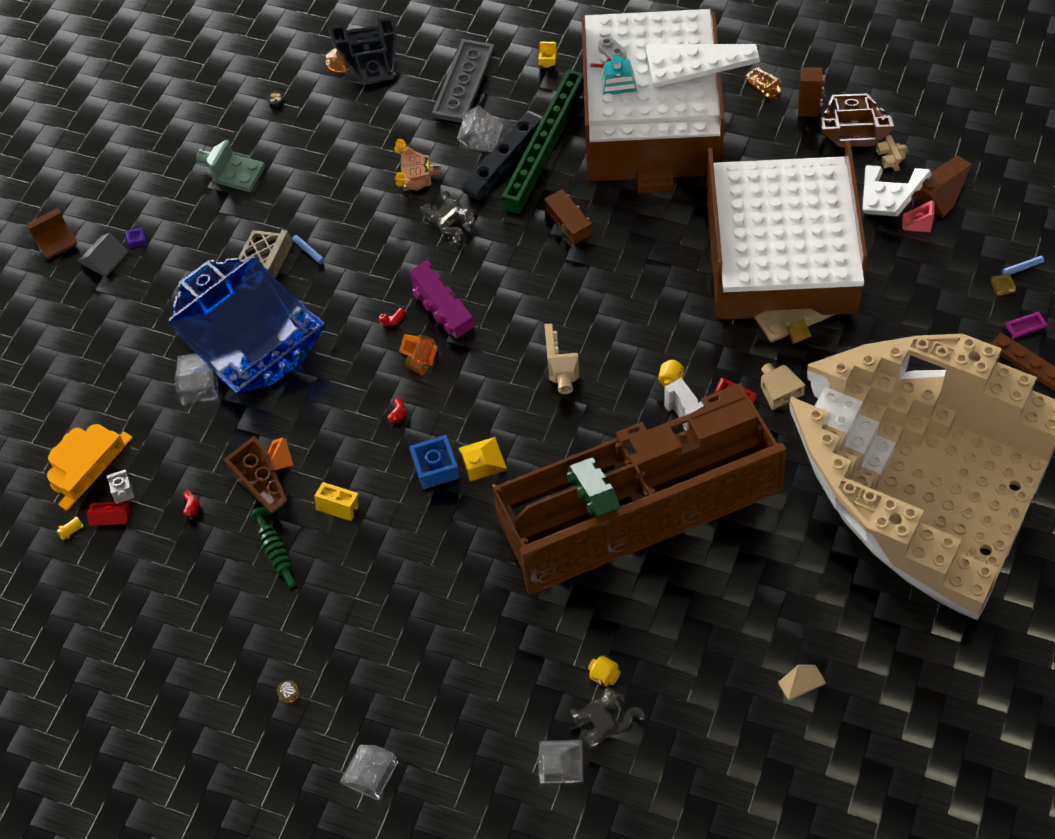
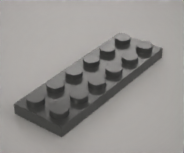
M462 39L432 111L433 118L459 123L466 122L495 50L494 44Z

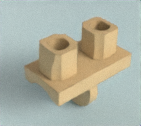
M888 135L884 142L877 143L876 151L878 155L887 154L882 156L884 168L893 167L894 171L900 170L899 163L906 158L905 155L908 153V148L906 145L895 144L892 136Z

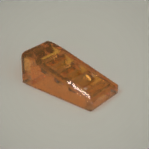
M758 67L744 76L749 83L768 98L773 97L782 89L780 79Z

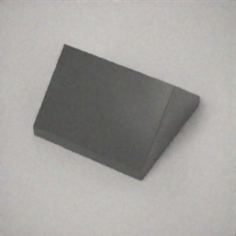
M111 233L101 236L80 258L79 263L107 277L129 252Z

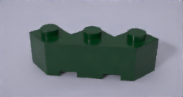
M593 457L573 464L568 468L566 474L569 483L574 484V487L578 486L576 491L580 500L583 499L584 503H587V510L595 519L616 512L621 508L613 487L610 483L607 484L606 477L601 469L596 468V462Z

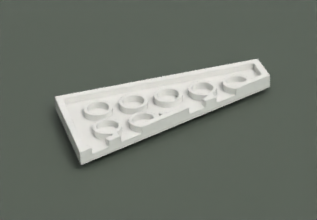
M645 44L654 88L760 62L756 44Z

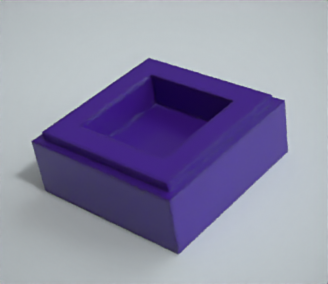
M143 227L126 231L129 248L147 244Z

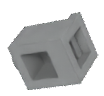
M126 470L107 475L111 494L116 504L135 498Z

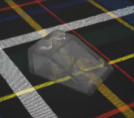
M214 350L207 351V353L215 358ZM199 353L178 356L175 379L176 393L181 404L218 398L217 371L214 369V360L208 363Z

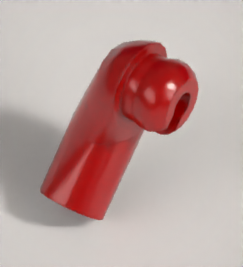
M396 398L393 401L395 409L388 415V421L392 424L399 422L406 415L402 398Z
M187 490L182 494V497L187 502L183 513L187 517H192L193 514H196L200 503L192 492Z

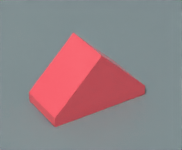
M932 200L904 213L902 229L931 232L935 202Z

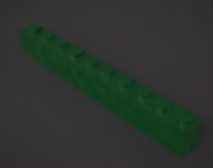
M567 70L502 195L504 210L517 214L521 213L584 90L583 73Z

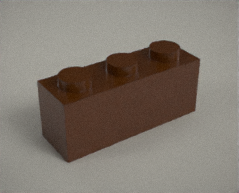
M801 68L797 116L818 117L819 110L823 109V99L820 98H824V87L822 86H825L826 75H822V68Z
M563 189L544 199L546 212L573 244L592 235L591 227L593 225L591 220L583 215L581 208L573 203L572 197L566 194Z

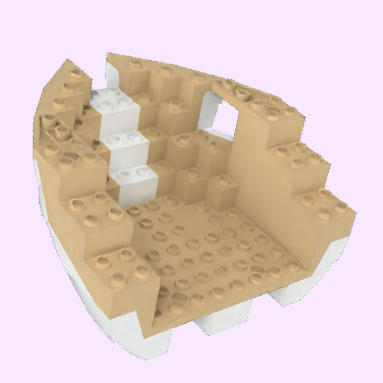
M964 334L911 336L865 344L808 364V380L811 381L814 396L818 398V401L813 406L791 397L790 412L814 473L834 508L837 509L843 521L868 549L908 583L947 607L978 620L988 602L1006 557L1009 555L1029 505L1038 490L1055 450V399L1033 391L1037 377L998 363L1001 348ZM910 355L946 369L905 372ZM1014 484L1020 490L1014 491L1010 489L1009 485ZM980 549H988L991 554L983 555Z

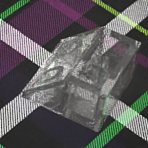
M478 105L465 113L457 140L469 149L491 152L498 145L504 125Z

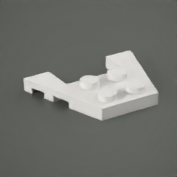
M866 165L863 196L864 213L898 216L911 201L913 193L921 189L923 181L931 177L930 169L915 168L907 184L878 182L883 172L881 166Z

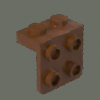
M58 208L26 224L32 238L46 259H50L76 246L78 243Z

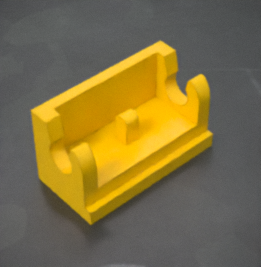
M323 482L314 495L315 508L318 511L352 521L354 516L353 510L358 509L359 495L356 492Z

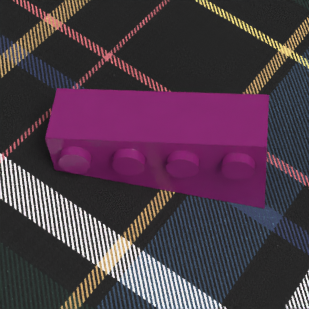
M426 260L410 270L413 285L412 293L416 299L422 301L427 311L430 310L433 313L436 321L444 325L447 333L452 334L457 339L474 328L473 317L459 299L455 300L450 287H444L441 276L437 271L433 273L431 270L432 264L429 260Z

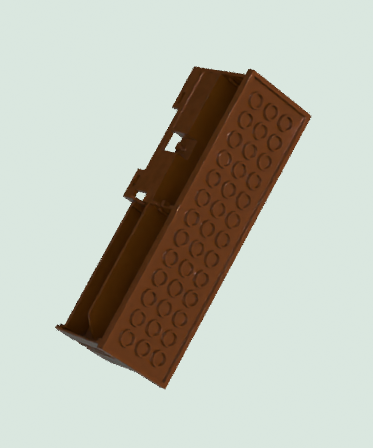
M741 383L701 398L705 408L649 430L640 422L617 431L616 439L500 485L496 486L493 484L492 490L495 498L497 518L522 568L528 594H533L783 492L786 448L783 443H776ZM719 398V400L709 403V401ZM689 422L690 429L676 435L673 433L671 428ZM637 429L640 430V431H638V432H636V433H633V434H631V435L629 434L630 432L635 431V430H637ZM630 441L636 454H632V452L629 454L624 442ZM593 457L596 462V468H600L603 473L616 469L605 474L607 484L610 483L621 507L616 512L595 519L593 515L589 514L586 507L587 503H584L583 499L580 500L576 491L578 486L527 505L517 517L513 512V509L573 486L574 484L569 483L566 474L568 468L573 464ZM697 473L698 476L682 482V479Z

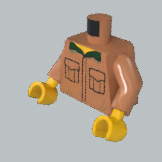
M403 139L396 141L395 152H403L401 154V172H398L395 176L397 180L396 185L398 187L403 185V191L411 189L418 191L425 186H430L431 175H441L440 164L430 165L428 155H423L409 147H405L406 143Z

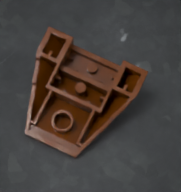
M867 93L832 95L820 123L822 132L836 145L846 148V141H850L851 147L875 146L894 130L892 117L890 115L886 116L884 110L878 108L877 103Z

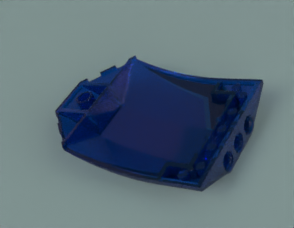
M256 256L250 257L248 260H239V258L225 259V262L208 260L179 282V292L175 296L173 304V315L169 319L170 325L189 347L237 395L275 383L306 358L308 352L326 327L322 321L295 299L273 277Z

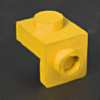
M540 42L538 65H543L544 67L555 65L557 59L556 42Z

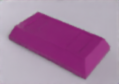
M1039 311L1005 323L1013 339L1048 327Z

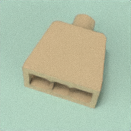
M767 363L762 367L761 370L764 375L761 376V388L772 410L790 402L791 397L797 399L804 395L805 384L787 366L782 365L775 369L771 363Z

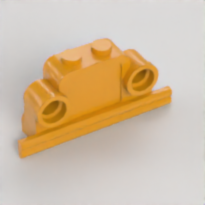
M99 424L89 426L86 431L81 428H74L67 433L63 440L51 450L48 456L52 468L47 473L50 485L55 492L66 495L58 505L68 511L132 440V436L125 432L119 435Z

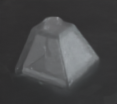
M582 740L539 742L540 783L583 782Z

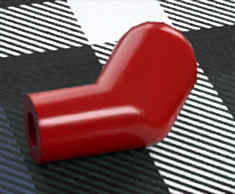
M399 308L393 316L381 314L379 321L385 327L394 326L402 320L406 312Z

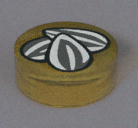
M286 680L279 684L277 694L283 702H292L298 697L299 690L293 681Z

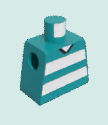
M614 56L611 61L604 63L602 74L603 95L606 93L620 94L637 91L636 77L630 60H622V57Z

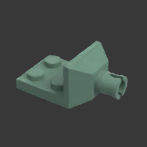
M228 140L215 146L211 152L200 149L196 156L198 163L208 165L217 184L247 192L252 191L265 168L264 162L234 155Z

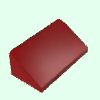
M125 501L118 504L115 502L91 504L87 512L89 525L126 524L129 518L130 503Z

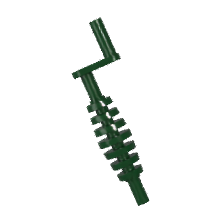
M264 506L256 508L250 512V517L252 520H256L260 527L258 534L264 553L277 574L283 575L288 587L293 588L296 586V583L291 575L293 567L290 563L286 546L273 526L267 525L264 517L272 513Z

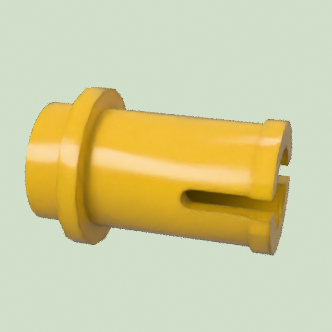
M75 517L63 527L59 526L57 533L62 540L69 539V536L83 528V525Z

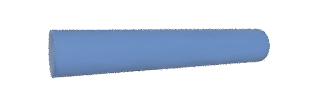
M293 236L292 240L319 264L324 262V258L299 236Z
M1039 256L1002 270V274L1005 277L1044 263V258Z

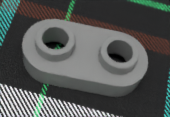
M604 37L599 40V52L608 59L614 56H620L622 60L627 58L626 50L613 38Z

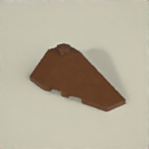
M956 155L933 171L929 179L926 178L923 181L921 189L915 192L914 200L921 205L933 200L935 202L934 213L944 218L955 207L972 164Z
M255 436L224 459L229 472L269 512L273 514L287 503L268 452Z

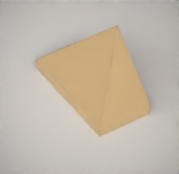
M797 665L778 682L788 701L826 683L816 665Z

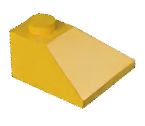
M495 437L459 448L469 481L507 470Z

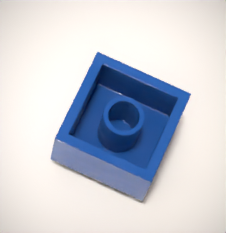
M447 435L409 446L422 490L460 478Z

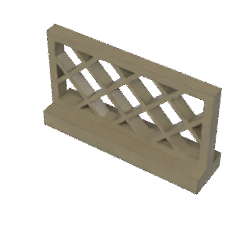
M253 230L225 283L226 289L258 293L259 297L266 298L271 285L262 270L255 273L254 269L263 265L262 269L274 282L293 244L289 232L281 230L279 234ZM256 237H263L262 240L253 243ZM277 239L274 244L269 246V241ZM267 244L268 247L260 251L257 250L258 247ZM255 249L256 253L247 257L248 252ZM270 252L268 257L264 259L261 258L262 255ZM258 257L260 258L259 262L253 265L250 264V261ZM248 263L249 267L241 271L239 270L241 266ZM251 271L253 272V275L246 279L243 278V275ZM241 277L242 281L236 284L233 283L235 279ZM256 279L254 286L247 285V283Z

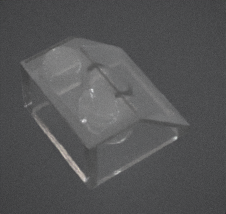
M360 745L340 783L378 800L397 765L395 754L376 745Z

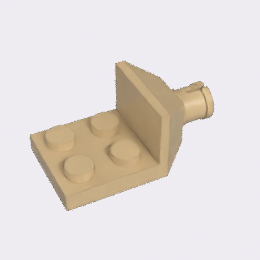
M545 324L549 380L558 383L559 393L569 394L573 391L572 382L579 378L578 353L559 354L557 331H553L552 324Z

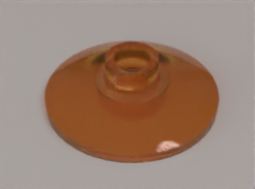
M336 48L327 54L325 61L330 70L335 72L350 70Z

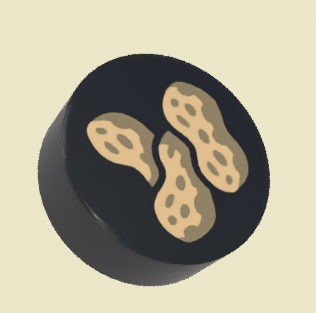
M279 91L269 93L267 95L268 105L273 108L282 106L284 104L283 94Z

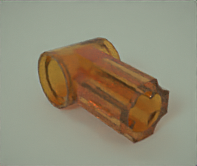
M419 335L413 352L406 359L405 367L420 375H424L430 366L428 359L435 344L434 339Z

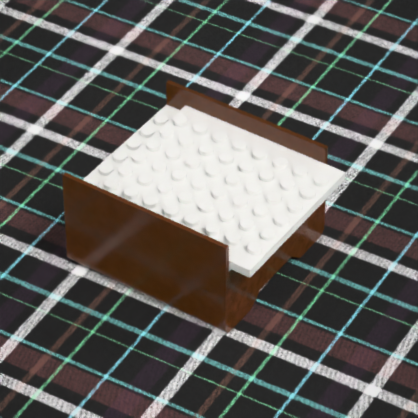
M710 9L585 15V18H581L588 179L591 181L637 179L638 193L673 191V177L708 176V148H712L713 163H721L723 161L725 118L721 73L717 72L654 88L645 44H718L715 12H711L710 15ZM611 37L626 50V59L630 60L636 77V92L606 93L603 95V68L591 67V63H605L608 59L599 52L598 42L600 39Z
M846 141L844 157L713 163L712 148H708L707 212L717 318H753L764 311L812 309L822 315L853 314L858 312L864 285L867 251L850 141Z

